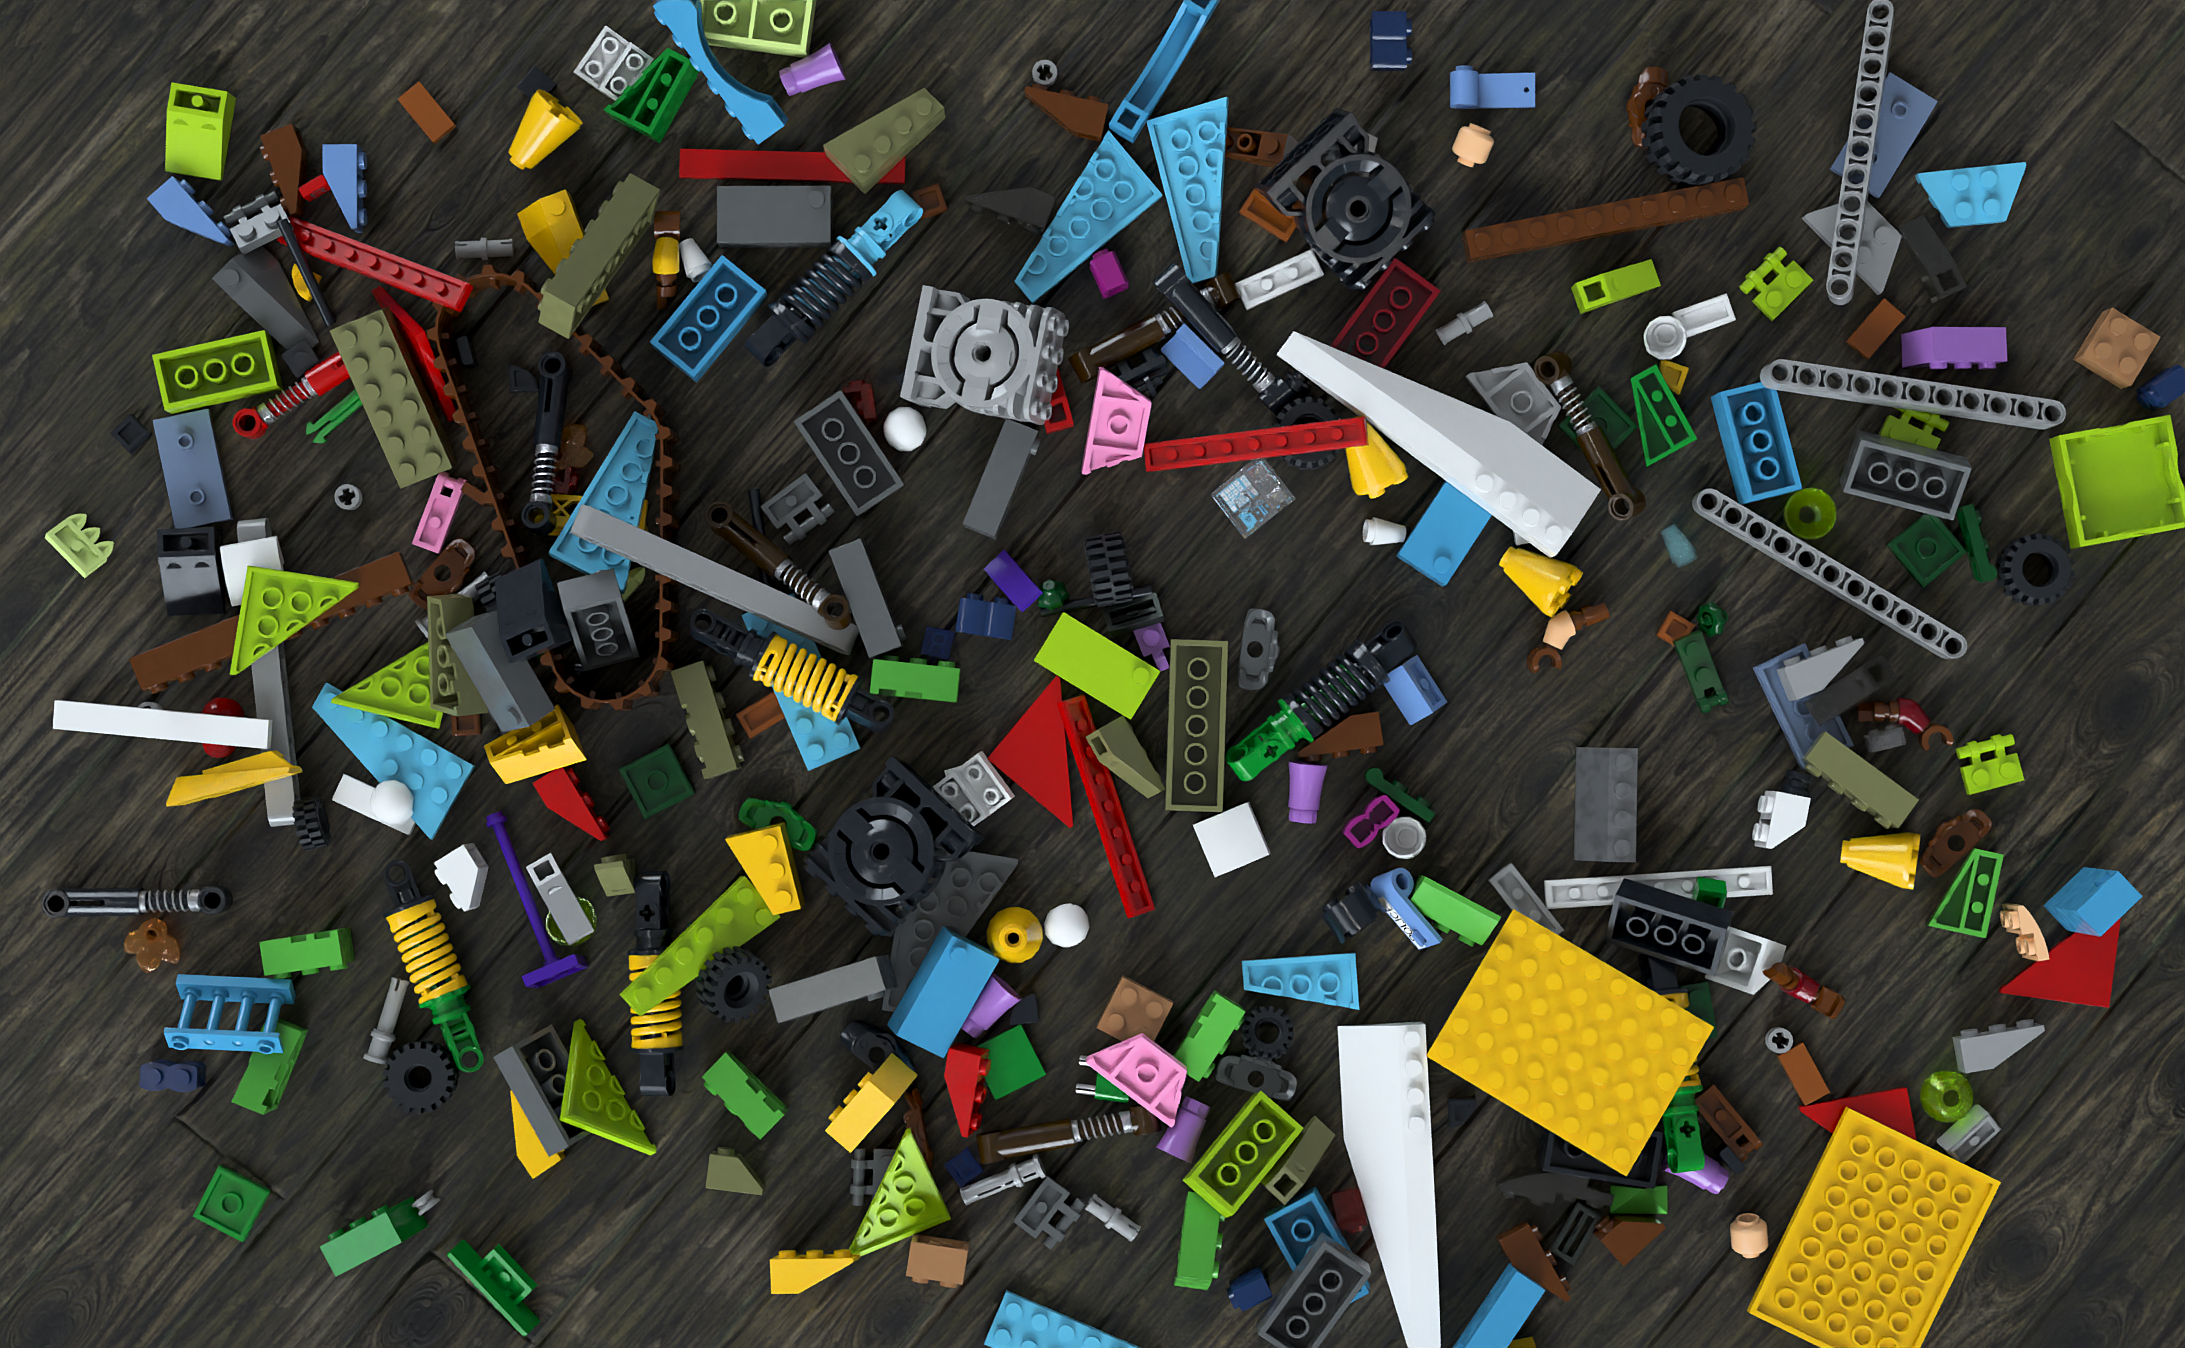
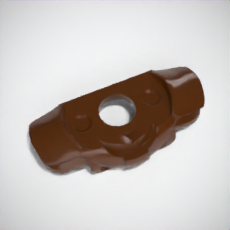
M1647 67L1639 75L1638 85L1633 87L1631 97L1626 105V112L1629 118L1628 126L1632 127L1631 140L1636 147L1648 149L1643 148L1642 139L1646 138V133L1641 132L1642 123L1648 120L1644 117L1645 104L1648 100H1653L1657 94L1668 87V72L1661 67Z
M463 537L455 538L413 586L409 593L410 599L417 606L428 610L427 596L458 593L464 586L463 582L470 571L469 566L476 554L475 547ZM446 565L449 567L451 576L447 581H439L435 578L434 570L437 566Z
M1973 809L1963 816L1958 815L1948 822L1941 823L1936 828L1937 832L1928 843L1929 847L1920 859V864L1925 872L1936 878L1950 869L1992 828L1990 818L1981 810ZM1958 835L1964 840V848L1961 851L1955 852L1948 847V839L1951 836Z
M918 1087L912 1089V1092L908 1090L904 1092L910 1110L905 1113L903 1120L907 1123V1129H911L928 1168L932 1169L934 1153L929 1147L922 1111L924 1099L921 1097Z

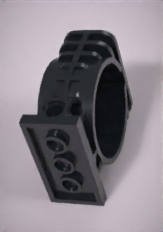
M1336 108L1254 187L1261 195L1266 197L1279 213L1294 217L1295 224L1302 237L1346 288L1350 290H1363L1372 282L1371 277L1378 270L1386 269L1393 262L1392 257L1399 250L1404 251L1413 243V237L1420 230L1423 232L1434 223L1435 211L1426 205L1422 196L1413 190L1414 187L1403 178L1388 160L1369 151V135L1357 123V118L1349 111ZM1334 143L1339 148V150L1325 153ZM1376 167L1378 168V169H1377L1373 174H1371L1369 177H1365V176H1362V175H1350V176L1343 177V178L1339 179L1338 181H1336V182L1330 187V189L1328 190V192H1327V194H1326V196H1325V199H1324L1323 213H1324L1325 219H1324L1316 228H1314V226L1317 224V222L1322 218L1321 207H1322L1323 197H1324L1325 192L1327 191L1328 187L1332 184L1333 181H1335L1338 177H1340V176H1342V175H1344V174H1346V173H1349V172H1353V171H1365V172H1370V171H1372L1374 168H1376ZM1298 179V181H1297V183H1296V186H1295L1292 181H1293V180L1296 181V180ZM1390 196V197H1391V205H1390V211H1389V215H1388V199H1387V198ZM1358 200L1360 202V210L1352 215L1350 205ZM1384 225L1382 228L1383 232L1370 242L1360 245L1343 244L1338 251L1333 250L1344 239L1359 241L1370 238Z
M894 756L888 759L885 763L887 767L872 782L873 798L858 802L845 811L836 822L833 830L830 829L826 833L828 836L824 841L818 842L815 845V851L803 858L806 862L803 866L805 870L813 877L817 878L818 876L826 882L824 888L834 897L839 896L846 901L844 907L854 916L859 915L861 918H864L866 920L864 926L875 936L879 934L881 937H892L895 933V928L906 921L905 917L911 911L914 912L918 908L916 905L933 892L942 878L946 862L960 861L974 845H979L985 838L980 831L905 761ZM910 790L920 797V805L918 807L901 801ZM935 813L945 822H948V826L942 832L932 819ZM870 815L872 817L889 815L904 821L916 837L918 844L917 860L925 867L924 871L922 872L914 864L916 846L912 835L905 827L890 820L870 822L867 817ZM850 840H852L851 860L853 866L864 879L880 885L897 883L905 893L900 895L893 887L887 889L871 888L860 882L851 871L847 859ZM887 845L890 850L889 855L886 859L881 860L878 854L879 849Z

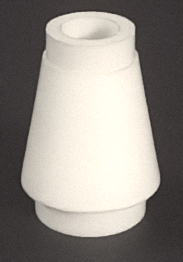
M689 238L679 243L680 254L686 276L691 278L692 282H700L711 269L712 263L695 243L694 239Z
M1375 517L1372 520L1366 519L1364 522L1363 541L1369 542L1370 545L1405 541L1406 527Z

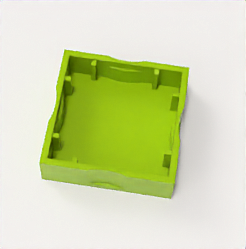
M2170 415L2129 422L2108 428H2097L2059 435L2049 439L2070 549L2185 528V487L2178 471V452Z

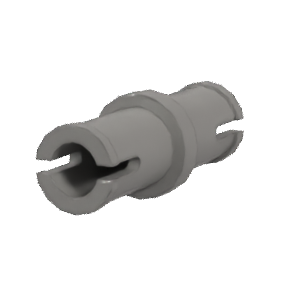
M481 238L480 241H455L456 259L482 258V260H488L489 257H514L513 239L487 240V238Z
M1483 301L1468 312L1457 314L1456 319L1439 329L1437 328L1436 333L1442 343L1446 345L1465 332L1469 334L1472 332L1473 327L1492 318L1493 314L1487 303Z
M1096 1194L1087 1202L1089 1204H1086L1084 1208L1102 1220L1105 1227L1108 1229L1113 1228L1130 1242L1138 1234L1136 1231L1139 1232L1141 1226L1121 1214V1209L1118 1207L1113 1208L1097 1197Z

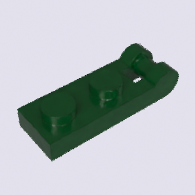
M1973 504L1957 508L1956 515L1973 577L1979 583L1992 581L1997 576V570L1988 561L1986 553L1989 552V546L1986 537L1981 535L1979 525L1982 524L1978 509H1974Z
M1697 630L1673 640L1674 647L1700 712L1704 714L1711 711L1713 706L1728 704V696L1723 689L1702 632ZM1712 687L1714 694L1705 697L1703 690Z
M1369 768L1365 771L1364 779L1368 784L1425 822L1429 823L1435 815L1430 810L1432 804L1420 796L1416 800L1406 794L1409 790L1396 780L1392 784L1383 779V773L1378 768Z

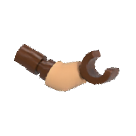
M1605 602L1591 607L1589 604L1579 608V612L1575 610L1567 612L1564 610L1553 616L1548 622L1542 641L1545 643L1544 647H1536L1528 654L1526 662L1530 672L1535 674L1540 670L1538 663L1543 655H1549L1551 658L1550 666L1561 669L1562 660L1557 652L1558 649L1562 650L1568 639L1575 635V631L1582 629V625L1588 627L1608 619L1609 612Z

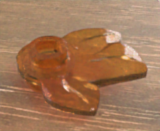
M573 424L563 429L562 447L557 452L562 454V457L554 462L556 469L553 471H562L568 466L580 468L587 465L593 458V452L583 447L587 437L585 425Z
M159 919L144 921L139 930L130 932L124 941V951L136 954L138 966L145 973L154 971L162 960L173 964L179 962L180 947L178 941L168 935L165 923ZM148 930L155 931L157 937H152Z

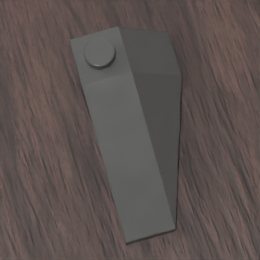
M263 245L244 255L240 253L235 256L212 278L285 349L290 348L304 338L312 349L320 343L296 297L293 287L284 273L285 271L281 263Z

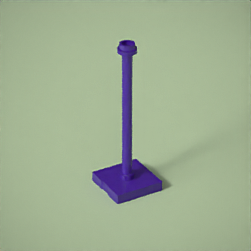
M502 811L487 816L488 822L486 825L488 828L493 827L546 961L543 963L544 967L522 976L525 986L538 989L590 967L586 956L573 954L563 959L556 957L506 831L504 822L508 819L503 815Z

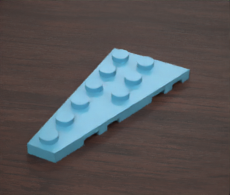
M1109 130L1014 281L1032 304L1162 197L1161 192Z
M635 411L549 551L551 557L586 575L593 574L599 570L614 568L621 593L625 594L631 560L571 534L570 530L581 505L590 506L639 528L657 445L655 434L659 433L655 421L649 420Z
M325 683L312 708L379 783L396 780L404 783L414 796L413 815L411 818L433 840L475 766L388 716L331 703L332 698L343 691L329 683Z

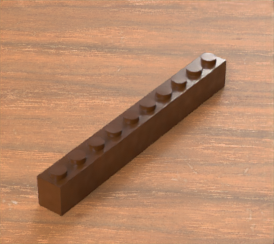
M1744 177L1465 230L1462 240L1467 263L1741 211L1749 205Z
M396 552L333 577L332 579L360 583L359 588L286 640L303 635L302 629L312 626L314 630L330 624L328 619L339 615L340 619L354 615L357 613L355 608L365 604L367 608L377 606L383 603V597L393 594V597L396 598L409 593L408 587L415 585L403 554ZM239 615L129 658L141 690H151L152 694L169 688L167 684L178 679L179 683L195 678L194 672L204 668L206 672H210L222 667V661L233 658Z

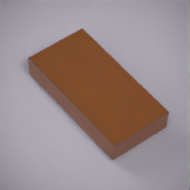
M417 82L398 98V101L434 144L456 127L420 82Z
M1255 188L1239 211V214L1286 243L1297 227L1293 216H1285L1279 213L1266 197L1261 195Z
M1883 298L1845 342L1868 360L1906 316Z
M774 691L735 714L750 739L785 718Z
M1803 1042L1792 1046L1785 1053L1776 1055L1804 1106L1830 1093Z

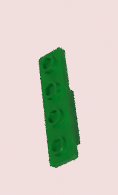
M461 1240L447 1253V1256L453 1261L455 1266L470 1279L474 1286L487 1297L493 1306L503 1314L522 1336L525 1337L540 1323L539 1318L522 1301L538 1285L500 1244L483 1259L465 1240Z

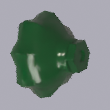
M1051 579L1039 584V589L1043 594L1037 598L1038 607L1047 608L1052 611L1055 608L1064 606L1065 600L1069 597L1064 582H1057Z
M1714 602L1701 605L1699 607V614L1696 617L1699 622V629L1704 631L1709 637L1721 634L1725 622L1728 621V614Z

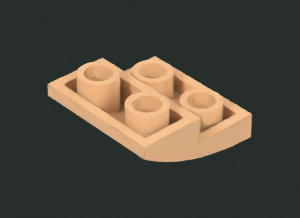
M2002 904L2003 911H2000L2002 926L2006 928L2007 932L2019 934V937H2016V947L2019 954H2022V958L2035 961L2050 960L2044 937L2030 912L2023 905Z

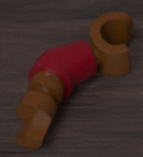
M1897 698L1896 701H1888L1887 704H1884V701L1857 704L1858 721H1884V718H1887L1889 722L1903 725L1914 734L1919 733L1918 743L1924 751L1930 748L1928 739L1935 732L1941 733L1943 743L1949 746L1953 744L1951 732L1938 723H1929L1930 718L1916 701Z
M1778 962L1772 965L1771 968L1762 971L1767 978L1777 983L1783 992L1806 1003L1813 1001L1810 1007L1830 1019L1836 1018L1845 1004V998L1823 984L1819 989V983L1795 967H1789L1784 963Z

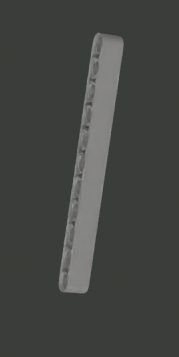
M1874 0L1869 4L1867 10L1826 284L1828 297L1836 305L1849 303L1854 294L1894 26V9L1889 0ZM1879 10L1889 13L1884 19H1876L1874 14ZM1879 37L1884 40V43L1879 47L1869 44L1873 38ZM1870 65H1878L1880 67L1879 72L1876 74H1868L1865 70ZM1866 92H1873L1877 95L1870 102L1861 99L1862 95ZM1863 119H1868L1872 122V125L1867 129L1857 127L1859 121ZM1858 147H1866L1868 149V153L1862 157L1855 156L1853 151ZM1854 174H1860L1864 177L1860 184L1849 182V178ZM1855 201L1860 204V208L1855 212L1845 210V206L1849 202ZM1846 229H1852L1856 232V235L1850 240L1843 239L1840 236ZM1844 256L1852 259L1851 264L1847 267H1839L1836 264L1837 260ZM1838 284H1844L1848 287L1847 292L1843 295H1836L1832 290Z
M1778 359L1764 366L1760 372L1762 384L1766 388L2034 429L2051 428L2062 423L2066 417L2064 405L2056 400ZM1773 368L1780 371V381L1774 378L1772 374ZM1800 372L1807 375L1808 385L1801 382ZM1828 376L1834 379L1836 383L1835 389L1828 385ZM1855 380L1862 384V393L1856 390ZM1883 384L1890 390L1889 397L1882 392ZM1910 388L1917 394L1916 401L1909 395ZM1937 393H1940L1943 396V405L1937 401ZM1964 397L1970 400V409L1965 406ZM1991 401L1997 404V413L1992 410ZM2018 405L2024 408V417L2019 414ZM2045 409L2050 411L2052 415L2051 421L2046 418Z
M1712 488L1705 489L1693 497L1692 507L1702 517L1943 659H1955L1963 656L1966 652L1967 642L1959 633ZM1703 495H1709L1713 499V507L1710 510L1705 509L1701 504ZM1728 509L1734 510L1738 515L1735 524L1729 523L1725 518ZM1753 523L1758 524L1762 529L1759 539L1754 538L1750 534V527ZM1777 538L1783 539L1786 543V550L1783 553L1778 552L1774 547V542ZM1802 552L1810 556L1811 562L1808 567H1803L1799 563V555ZM1827 566L1831 567L1835 572L1832 582L1827 581L1823 576V571ZM1851 581L1856 582L1859 586V592L1856 596H1852L1848 592V584ZM1876 595L1880 596L1883 600V607L1880 611L1876 610L1872 605V600ZM1899 610L1905 611L1908 616L1905 625H1901L1897 621L1896 615ZM1924 624L1929 625L1932 629V635L1928 640L1921 634V628ZM1948 639H1952L1956 643V650L1953 654L1946 650L1945 644Z
M581 505L570 530L571 534L845 655L851 654L859 633L856 625L850 623L845 629L834 630L827 625L824 618L810 604L587 505Z
M259 518L238 521V543L272 537L269 519ZM282 642L251 664L257 719L273 720L271 748H260L261 753L277 750L284 755L283 758L293 766H297L284 642ZM298 774L264 783L267 816L270 826L294 825L295 819L292 814L294 812L292 806L293 802L300 800Z

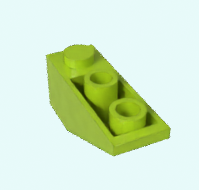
M1652 259L1577 282L1571 289L1579 312L1582 314L1660 287L1661 285Z

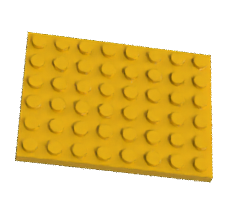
M1513 909L1426 1057L1624 1176H1627L1714 1027Z
M1846 1107L1749 1304L1747 1312L1820 1348H1920L2001 1182Z

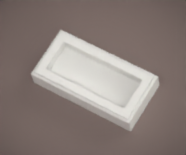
M1727 293L1672 313L1673 317L1680 320L1684 325L1687 338L1736 320Z

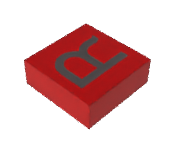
M319 175L300 186L298 190L303 198L311 202L331 190L325 176Z

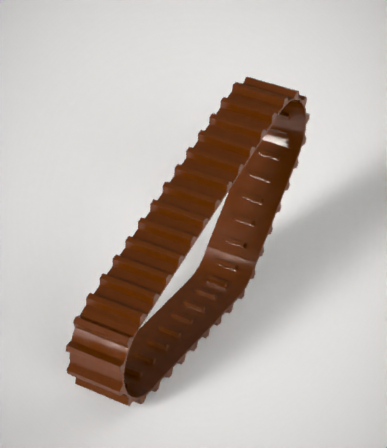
M484 265L481 274L467 279L460 274L454 277L473 286L467 300L473 299L477 296L476 293L486 288L500 289V285L515 286L514 289L522 295L528 290L539 301L543 298L541 291L538 293L535 291L536 283L519 270L509 276L501 273L492 265ZM433 302L432 305L437 309L438 313L435 327L427 330V338L437 343L440 354L433 363L436 369L448 376L449 383L443 387L445 395L457 401L459 409L452 416L456 423L467 429L469 436L462 442L464 449L476 454L478 464L472 468L473 474L485 480L488 488L481 497L484 503L495 507L498 517L491 523L493 530L504 533L507 545L501 549L502 555L505 558L514 560L516 569L528 565L525 554L529 552L527 547L521 545L515 528L519 526L518 521L511 517L506 503L509 500V496L502 492L496 475L500 473L499 468L492 464L487 447H490V443L482 436L477 422L481 420L480 415L473 411L468 394H471V390L464 385L458 369L462 367L461 362L454 358L451 342H454V336L452 335V327L455 318H458L460 312ZM579 324L573 332V335L583 344L578 350L585 356L591 353L604 366L599 371L607 378L612 374L625 387L620 393L627 399L633 395L636 400L647 408L643 412L645 417L649 420L654 418L659 433L655 434V438L660 442L661 446L660 461H656V467L660 469V489H656V495L660 497V518H656V524L660 525V538L672 543V531L680 528V520L672 516V503L680 500V492L672 487V475L681 471V464L672 459V446L679 442L678 434L667 427L662 420L666 410L653 399L644 401L641 398L644 388L631 377L622 379L620 376L624 368L610 355L600 356L603 346L588 333L582 336L579 335L582 327ZM663 574L655 575V581L660 582V603H655V609L660 610L659 632H655V638L659 639L658 659L653 658L652 664H655L651 676L647 680L641 679L638 682L640 688L626 696L625 692L615 693L616 699L612 700L598 699L600 692L591 690L590 694H587L576 685L579 680L575 676H569L563 662V660L567 659L566 655L560 653L559 648L556 647L540 657L541 664L552 666L553 672L558 678L554 686L555 689L561 693H573L581 697V707L599 710L606 703L611 704L615 710L627 711L632 709L633 700L639 699L642 696L656 697L660 693L657 684L663 678L665 671H674L677 665L670 659L671 643L680 640V633L671 630V615L680 612V605L671 601V587L680 584V582Z

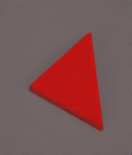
M379 286L371 290L381 309L387 306L390 307L418 372L447 421L454 420L452 415L456 410L452 399L446 396L443 391V387L446 384L441 371L436 369L433 363L436 358L426 332L383 287Z
M1056 675L987 759L1071 828L1073 826L1065 728L1057 703L1062 702L1060 677Z
M2121 918L2101 937L2078 932L2065 937L2049 950L2050 960L2034 961L2018 973L2015 978L1999 988V993L2109 1008Z
M1906 1087L1798 1106L1800 1112L1832 1134L1845 1108L1848 1107L1916 1140Z

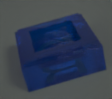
M927 626L921 654L949 660L955 632Z
M968 1147L944 1164L960 1188L984 1171Z

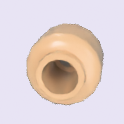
M1470 123L1469 127H1462L1452 147L1453 152L1459 156L1457 161L1472 168L1474 163H1485L1494 144L1493 138L1489 136L1491 131Z
M1752 1213L1741 1214L1730 1224L1732 1249L1737 1253L1742 1254L1745 1258H1755L1759 1256V1253L1767 1249V1224L1758 1215Z

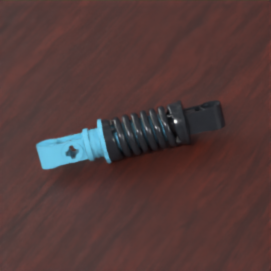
M899 190L892 194L887 202L861 228L858 226L851 238L847 240L839 235L837 240L827 249V254L824 253L820 256L821 262L815 261L812 264L813 270L807 269L804 273L805 277L800 276L797 279L798 285L792 284L789 287L790 293L784 292L777 301L768 305L773 315L757 331L749 336L745 343V348L764 367H769L776 363L781 355L797 339L807 344L808 340L816 333L814 324L818 327L824 325V320L820 316L827 320L830 319L832 313L828 308L833 312H837L839 305L836 300L840 304H845L847 298L843 293L849 297L855 294L851 285L860 289L863 283L876 275L873 267L874 262L878 258H884L886 256L885 252L911 226L918 222L923 214V209L907 193Z

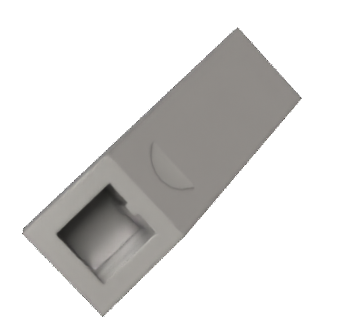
M1848 636L1835 641L1837 646L1827 650L1826 646H1822L1809 651L1811 656L1801 660L1800 656H1796L1783 661L1785 666L1777 669L1788 701L1798 700L1823 690L1864 644L1863 638L1853 640L1852 636Z
M551 853L526 866L535 886L569 945L594 932L563 871Z
M2033 1019L2017 1021V1026L2006 1028V1024L1989 1026V1031L1978 1033V1029L1960 1031L1961 1036L1952 1037L1958 1071L1970 1073L1994 1069L2045 1031L2044 1025L2034 1023Z

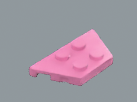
M1099 367L1081 467L1082 474H1089L1091 470L1104 466L1111 467L1117 465L1123 460L1130 461L1142 457L1152 404L1151 400L1103 367Z
M1143 1033L1089 1055L1086 1058V1064L1171 1128L1174 1126L1187 1066Z

